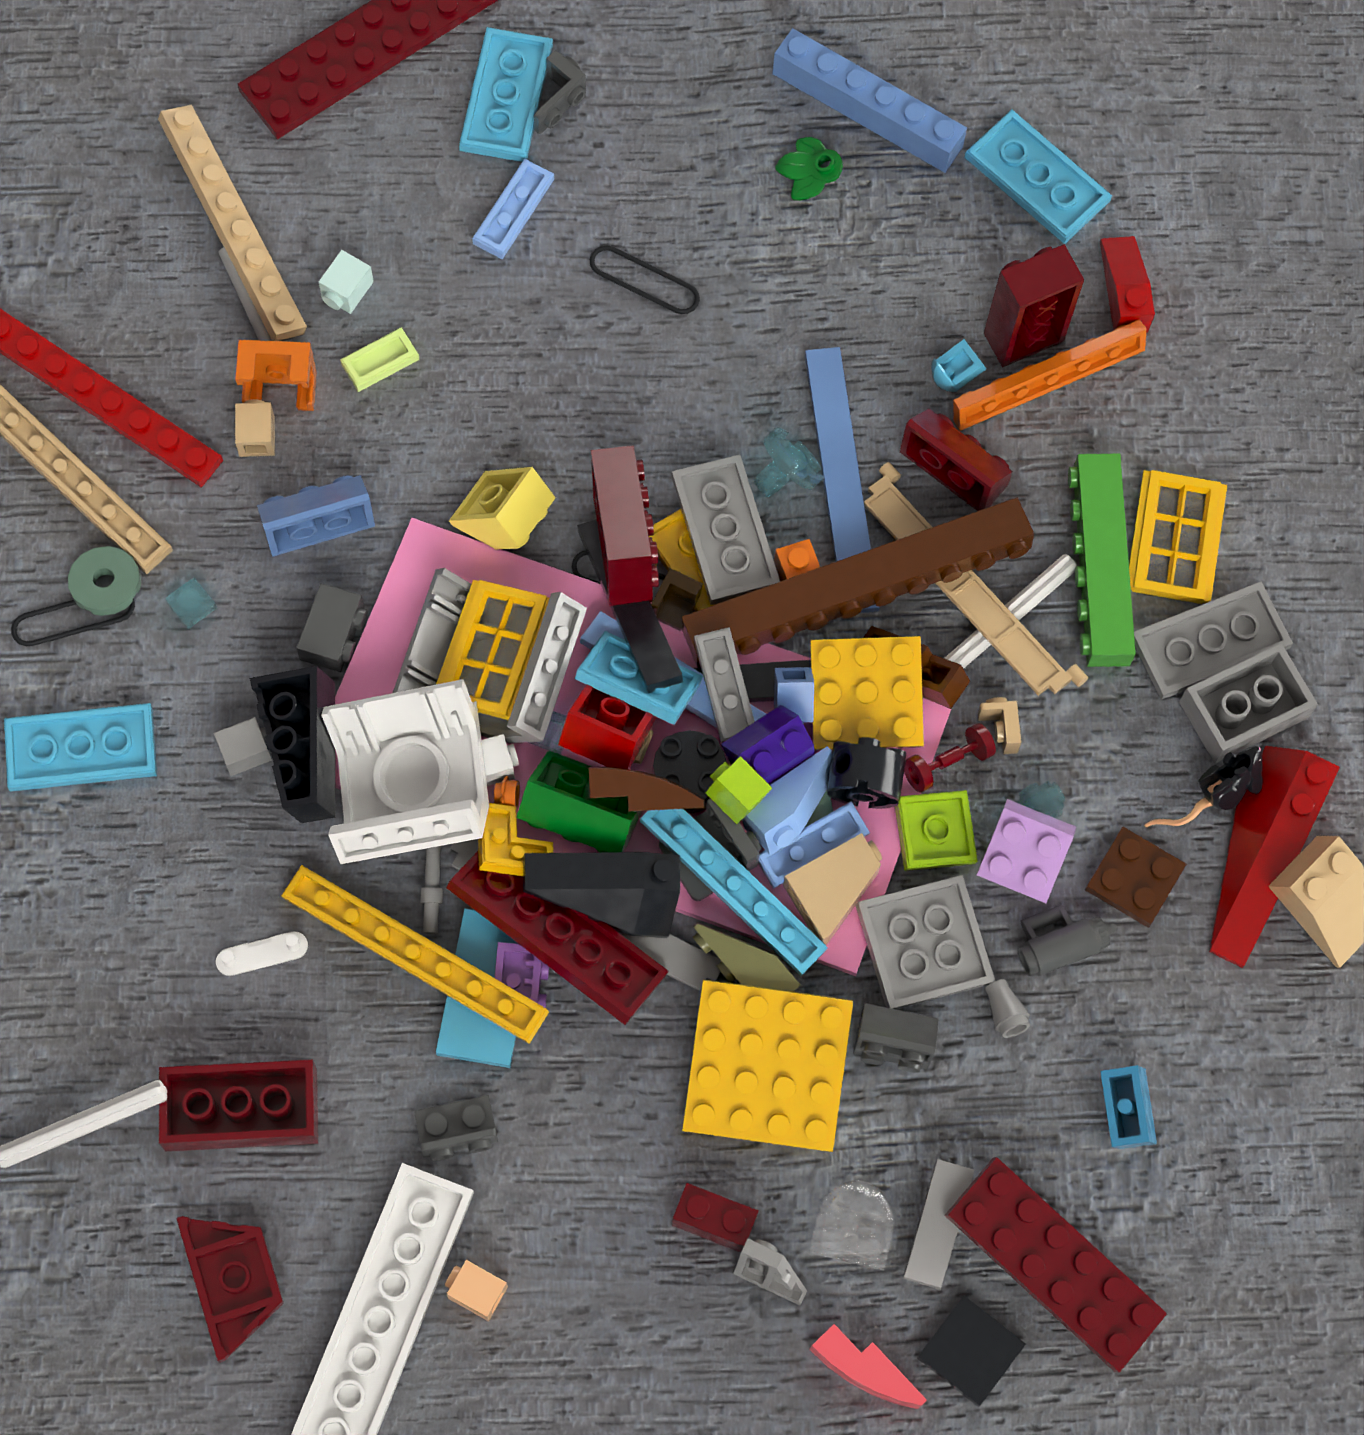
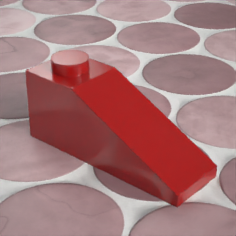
M1135 236L1103 238L1100 240L1113 331L1121 325H1128L1140 319L1146 327L1147 333L1154 319L1155 310L1150 281Z

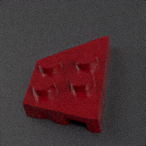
M181 1216L176 1218L216 1358L220 1363L233 1354L284 1304L261 1227L228 1224L227 1222L213 1220L210 1222Z

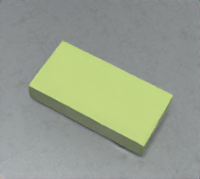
M401 327L340 359L355 388L360 392L418 361L419 354Z

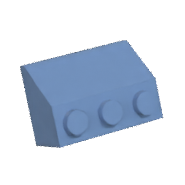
M361 475L356 477L342 476L335 479L332 484L321 487L308 486L301 489L298 494L287 497L274 496L265 500L264 504L257 505L272 557L375 527L370 498Z

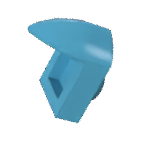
M965 339L938 359L934 358L931 365L934 382L938 387L949 392L958 391L986 370L984 364Z

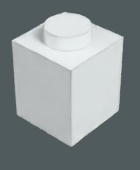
M504 734L481 740L487 786L501 783L505 776H509V780L515 779L513 767L518 766L519 761L514 744L507 745Z

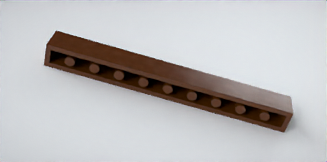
M1018 497L682 616V632L697 668L701 666L693 639L696 635L730 627L736 653L748 655L757 651L761 645L766 643L787 641L795 633L806 629L810 631L818 630L826 626L833 619L854 617L862 609L873 605L877 607L885 606L893 602L900 595L921 593L929 585L940 581L944 583L952 582L967 571L988 569L996 561L1007 557L1010 559L1019 558L1032 548L1035 533Z

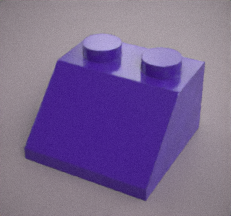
M782 705L721 744L731 765L741 756L769 785L814 755V744L799 715Z

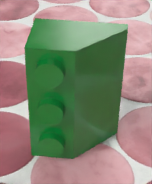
M548 750L527 781L516 818L526 821L534 828L546 829L557 833L568 841L580 842L593 847L599 853L624 852L642 811H628V796L590 798L589 768L592 766Z

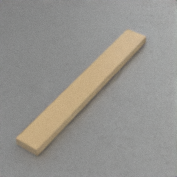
M0 385V436L119 549L131 555L137 566L148 574L173 551L171 545Z

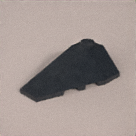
M649 852L525 853L523 855V892L562 908L568 907L586 914L589 919L596 922L603 921L620 928V932L630 936L668 938L680 894V855Z

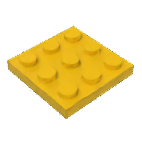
M921 636L811 640V669L814 678V750H822L826 746L833 750V744L837 741L858 744V739L861 737L877 739L881 742L880 747L883 748L924 747Z

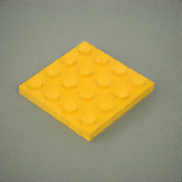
M703 979L682 1131L833 1152L853 1000Z

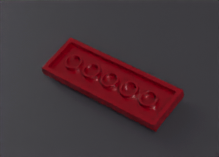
M478 851L450 879L446 887L624 1025L629 1022L669 972L603 921L596 922L589 919L586 914L568 907L562 908L523 892V876L480 871Z
M998 1157L990 1160L944 1215L1114 1372H1121L1167 1315L1158 1304Z

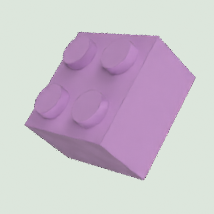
M1007 799L977 876L1047 903L1073 840L1076 826Z

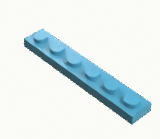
M684 809L648 810L640 818V822L674 855H680V861L800 976L828 949L814 933Z

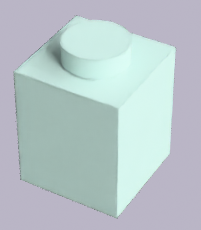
M341 250L319 280L322 300L335 310L341 308L351 314L373 283L371 266Z

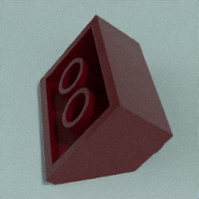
M928 408L906 423L900 453L975 510L980 511L990 507L1009 485L1013 471L1009 469L1007 462L997 455L992 456L982 449L981 444L976 438L969 434L964 435L945 415L941 413L936 414Z

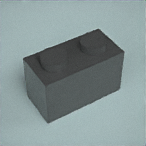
M320 583L297 645V652L301 661L338 672L342 671L345 662L350 663L356 647V642L353 641L357 629H363L368 610L364 609L362 595Z

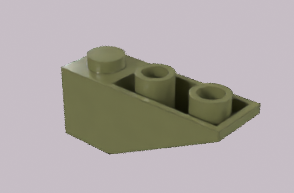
M699 922L693 925L698 932L693 936V939L706 954L711 950L715 952L721 960L717 967L730 983L737 979L741 985L791 992L801 986L774 953Z

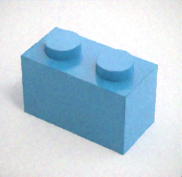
M1136 1065L1100 1071L1112 1147L1126 1149L1157 1144L1146 1069Z

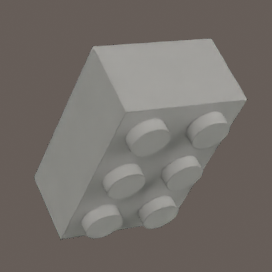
M1282 643L1188 687L1179 701L1214 764L1222 761L1229 752L1234 755L1308 719L1318 705Z

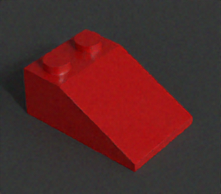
M586 684L567 714L558 745L606 767L629 769L639 754L657 717Z

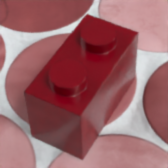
M686 1183L673 1216L672 1226L742 1252L747 1239L750 1237L759 1210Z

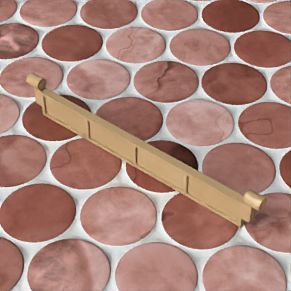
M890 462L884 464L879 470L883 477L868 488V492L872 496L864 501V506L895 540L932 528L925 518L893 485L900 479L901 474ZM973 570L963 573L961 577L952 582L944 583L940 581L935 583L1038 696L1048 688L1056 694L1071 681L1077 687H1080L1088 680V676L1077 664L1065 671Z

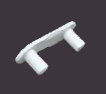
M293 931L222 950L217 955L216 966L222 974L233 976L292 961L305 955L308 949V942L303 934Z

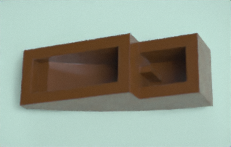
M871 626L863 638L902 636ZM921 644L923 697L952 709L969 684L970 679L961 664L933 655L928 646Z
M617 767L589 768L590 798L628 796V811L705 807V798L663 777L638 770Z

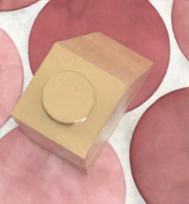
M862 833L787 874L784 878L783 886L810 931L825 945L829 943L855 907V904L878 875L881 866L879 861L882 860L879 849L872 840L867 842Z

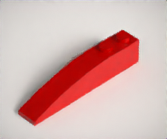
M1273 746L1264 747L1262 751V789L1258 794H1253L1247 790L1241 802L1235 808L1233 829L1227 850V862L1225 872L1223 873L1219 905L1216 910L1209 952L1241 968L1245 966L1278 900V897L1268 886L1300 854L1340 769L1339 766L1305 750Z

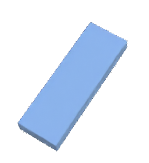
M524 159L472 238L473 244L503 259L554 181V173Z
M851 801L805 827L801 834L788 846L780 848L772 855H769L764 850L760 853L758 863L774 889L784 883V878L787 874L862 833L865 837L870 832Z

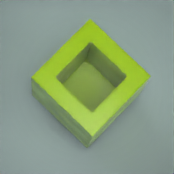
M740 756L731 766L725 761L713 772L710 778L714 783L705 793L738 824L764 799L772 787Z

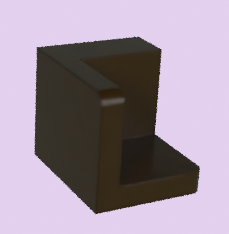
M670 568L651 604L658 621L681 631V617L692 613L701 595L703 583Z

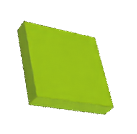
M967 790L900 796L899 804L895 806L904 871L973 865L978 862Z

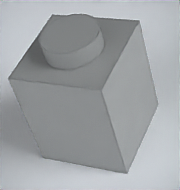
M255 717L214 733L230 776L272 761L264 738L266 736L265 728H259Z

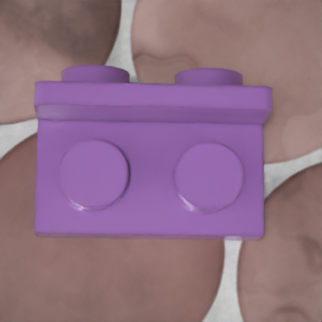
M498 942L494 978L546 1008L547 994H540L541 980H548L549 967L520 944Z

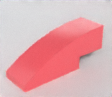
M835 1324L809 1349L836 1374L871 1395L914 1409H919L927 1401L873 1342L861 1353Z

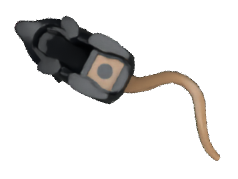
M1253 747L1240 752L1236 757L1229 752L1223 758V766L1214 765L1209 768L1198 780L1205 798L1197 802L1191 813L1186 817L1178 820L1155 819L1144 826L1149 827L1156 824L1184 825L1195 819L1207 807L1214 806L1222 810L1234 808L1241 802L1247 790L1253 794H1258L1263 786L1261 749Z

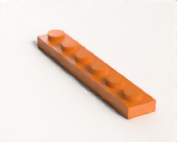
M1140 319L1128 325H1121L1114 331L1098 338L1088 339L1077 347L1058 352L1047 360L1035 365H1028L1019 372L1005 378H998L989 385L975 391L966 392L953 400L954 423L960 431L1137 355L1145 351L1147 329Z

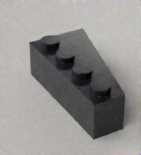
M318 666L249 678L252 690L255 691L258 700L256 706L259 718L263 720L266 732L264 737L266 746L272 755L274 763L272 769L282 808L300 823L335 818V748L321 716L323 707L335 705V682Z

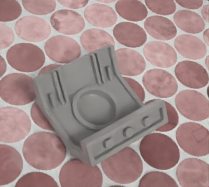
M446 568L435 570L393 693L436 685L471 587V583ZM562 592L551 593L510 718L506 720L478 713L481 736L491 738L504 734L505 741L509 744L544 740L587 607ZM488 597L479 623L498 628L507 601ZM514 603L505 630L523 634L532 607ZM476 630L467 658L486 662L495 635ZM502 637L492 664L511 668L521 641ZM464 665L459 680L464 679L469 695L474 696L483 669ZM490 671L481 698L500 702L508 675Z

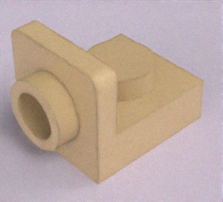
M996 697L986 700V703H981L978 710V721L1000 720L995 721L994 724L996 743H1002L1003 754H1017L1021 745L1017 701H1007L1006 698Z

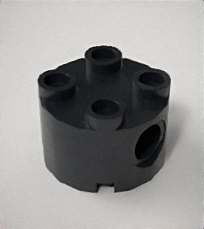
M691 730L674 733L661 741L660 747L655 753L653 775L682 785L705 798L704 808L684 809L687 813L706 810L707 800L710 799L705 792L714 783L710 776L726 761L725 754L719 745V741L712 735Z
M869 737L859 738L858 744L842 741L834 742L827 783V795L845 804L852 801L854 806H858L859 801L869 802L868 808L875 809L897 806L902 789L906 751L880 747L881 742L879 740Z

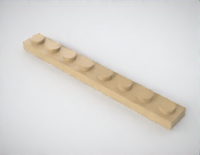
M192 104L161 111L158 120L240 276L271 340L280 341L303 335L307 326Z

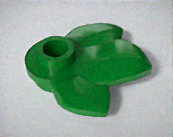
M813 137L797 139V152H790L784 155L775 165V169L779 174L794 180L791 198L799 201L819 195L825 184L837 180L843 170L841 156L834 150L826 149L819 139ZM831 161L829 166L825 168L820 167L823 163Z

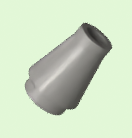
M1005 979L994 981L985 988L989 997L995 1030L1001 1032L1004 1038L1019 1035L1030 1027L1028 1021L1030 1014L1009 988Z

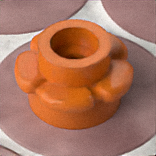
M505 776L502 783L495 784L494 803L516 806L517 810L520 800L519 780H509V776Z

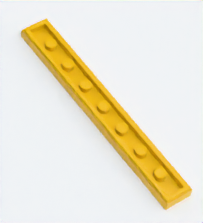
M303 865L300 866L281 895L288 902L530 1044L549 1013L545 1007Z

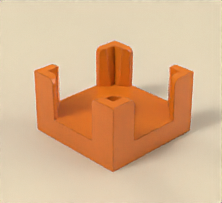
M239 340L235 380L237 385H243L242 403L251 399L262 400L263 383L297 384L296 408L302 411H314L317 371L309 342Z

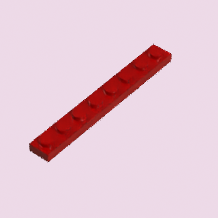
M0 309V353L201 488L223 462L220 454Z

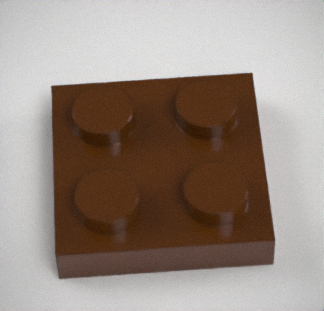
M1122 827L1085 891L1149 928L1187 864L1127 828Z

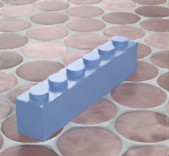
M792 28L774 53L773 75L942 172L946 173L962 150L967 127Z

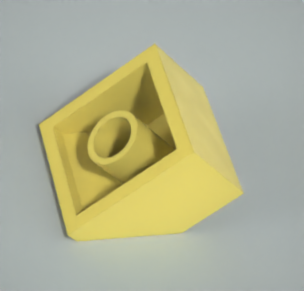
M533 467L485 471L452 515L449 522L453 527L495 550L518 549L528 542L530 533L537 523L547 515V509L556 497Z

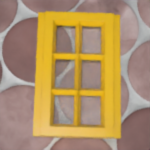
M1143 470L1129 560L1132 592L1197 604H1205L1211 601L1227 485L1217 481L1167 472Z
M473 580L436 684L464 679L471 701H477L478 713L509 720L550 598L546 595L483 580Z

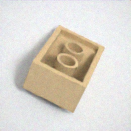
M1316 836L1268 887L1335 967L1340 968L1364 943V867L1339 836Z

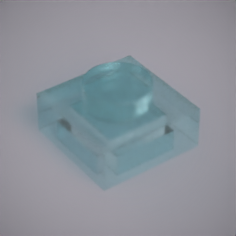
M194 577L165 598L169 607L187 629H190L217 609L216 603Z

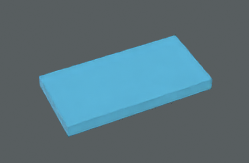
M486 28L459 143V151L523 162L524 159L528 158L534 131V114L538 111L547 74L546 58L551 54L553 47L552 38Z
M1012 109L965 153L964 158L1064 244L1102 210L1112 198L1108 191Z
M151 703L4 718L7 787L10 792L157 776Z
M464 908L455 955L488 975L495 977L498 942L518 943L477 911ZM447 996L436 1055L510 1068L516 1036Z

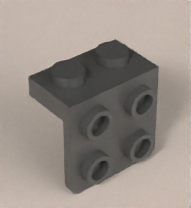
M711 798L707 800L706 811L694 819L748 871L757 867L760 857L758 851L761 850V846L756 836L750 830L745 832L741 824H736ZM659 841V849L663 854H673ZM680 861V881L691 898L695 901H701L711 895L713 892Z

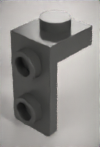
M557 50L546 58L547 76L558 84L561 89L534 114V130L538 134L543 133L547 128L551 129L556 126L563 113L571 105L573 107L578 105L586 94V74L580 70L578 64L571 57H564Z

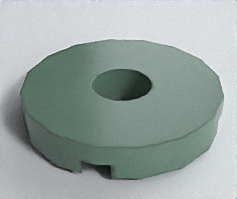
M111 546L96 547L81 554L72 564L68 574V589L75 603L80 608L100 616L116 614L126 609L133 602V598L137 591L139 593L141 588V574L133 557L124 550ZM103 575L114 577L113 582L107 587L95 585L97 579Z

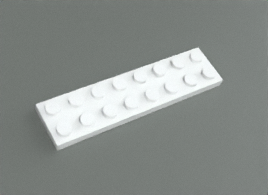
M404 1163L401 1164L291 1435L378 1434L474 1194L472 1189Z

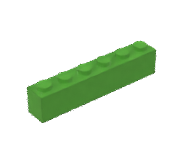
M1120 453L1078 454L1074 466L1068 469L1069 488H1074L1075 500H1071L1070 517L1071 521H1077V533H1073L1072 545L1073 553L1079 554L1080 566L1075 568L1076 587H1081L1082 600H1078L1077 616L1078 621H1084L1085 632L1080 634L1081 655H1086L1087 667L1130 666L1136 651Z

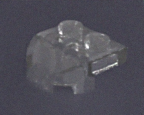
M857 1180L846 1181L828 1192L819 1206L809 1253L884 1271L893 1236L894 1214L883 1192L868 1182Z

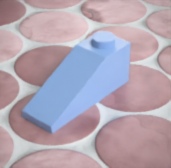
M828 746L771 784L772 789L742 819L744 828L747 832L749 830L753 832L760 845L769 855H772L780 848L788 846L801 834L826 792L832 758V750Z

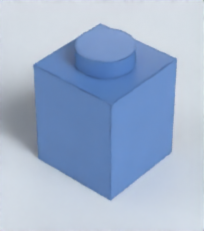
M811 667L775 668L774 709L780 705L799 715L803 724L804 722H813L814 678Z

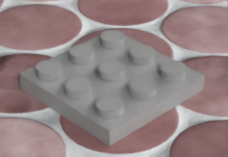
M963 875L859 901L855 904L886 1008L899 1009L986 986L995 981Z

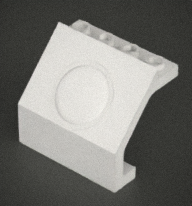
M464 679L323 707L321 716L336 750L339 766L344 824L331 826L328 836L340 864L483 837L489 809L487 781L477 701H471Z

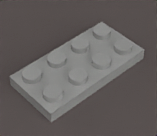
M741 455L672 471V481L710 605L721 603L780 582Z
M1262 581L1134 632L1135 648L1161 700L1185 691L1188 687L1280 643L1283 644L1285 650L1290 649L1293 645Z

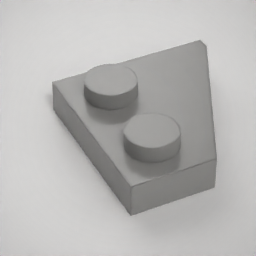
M747 1239L733 1274L797 1305H801L807 1290L784 1255L778 1253L777 1248L767 1241Z

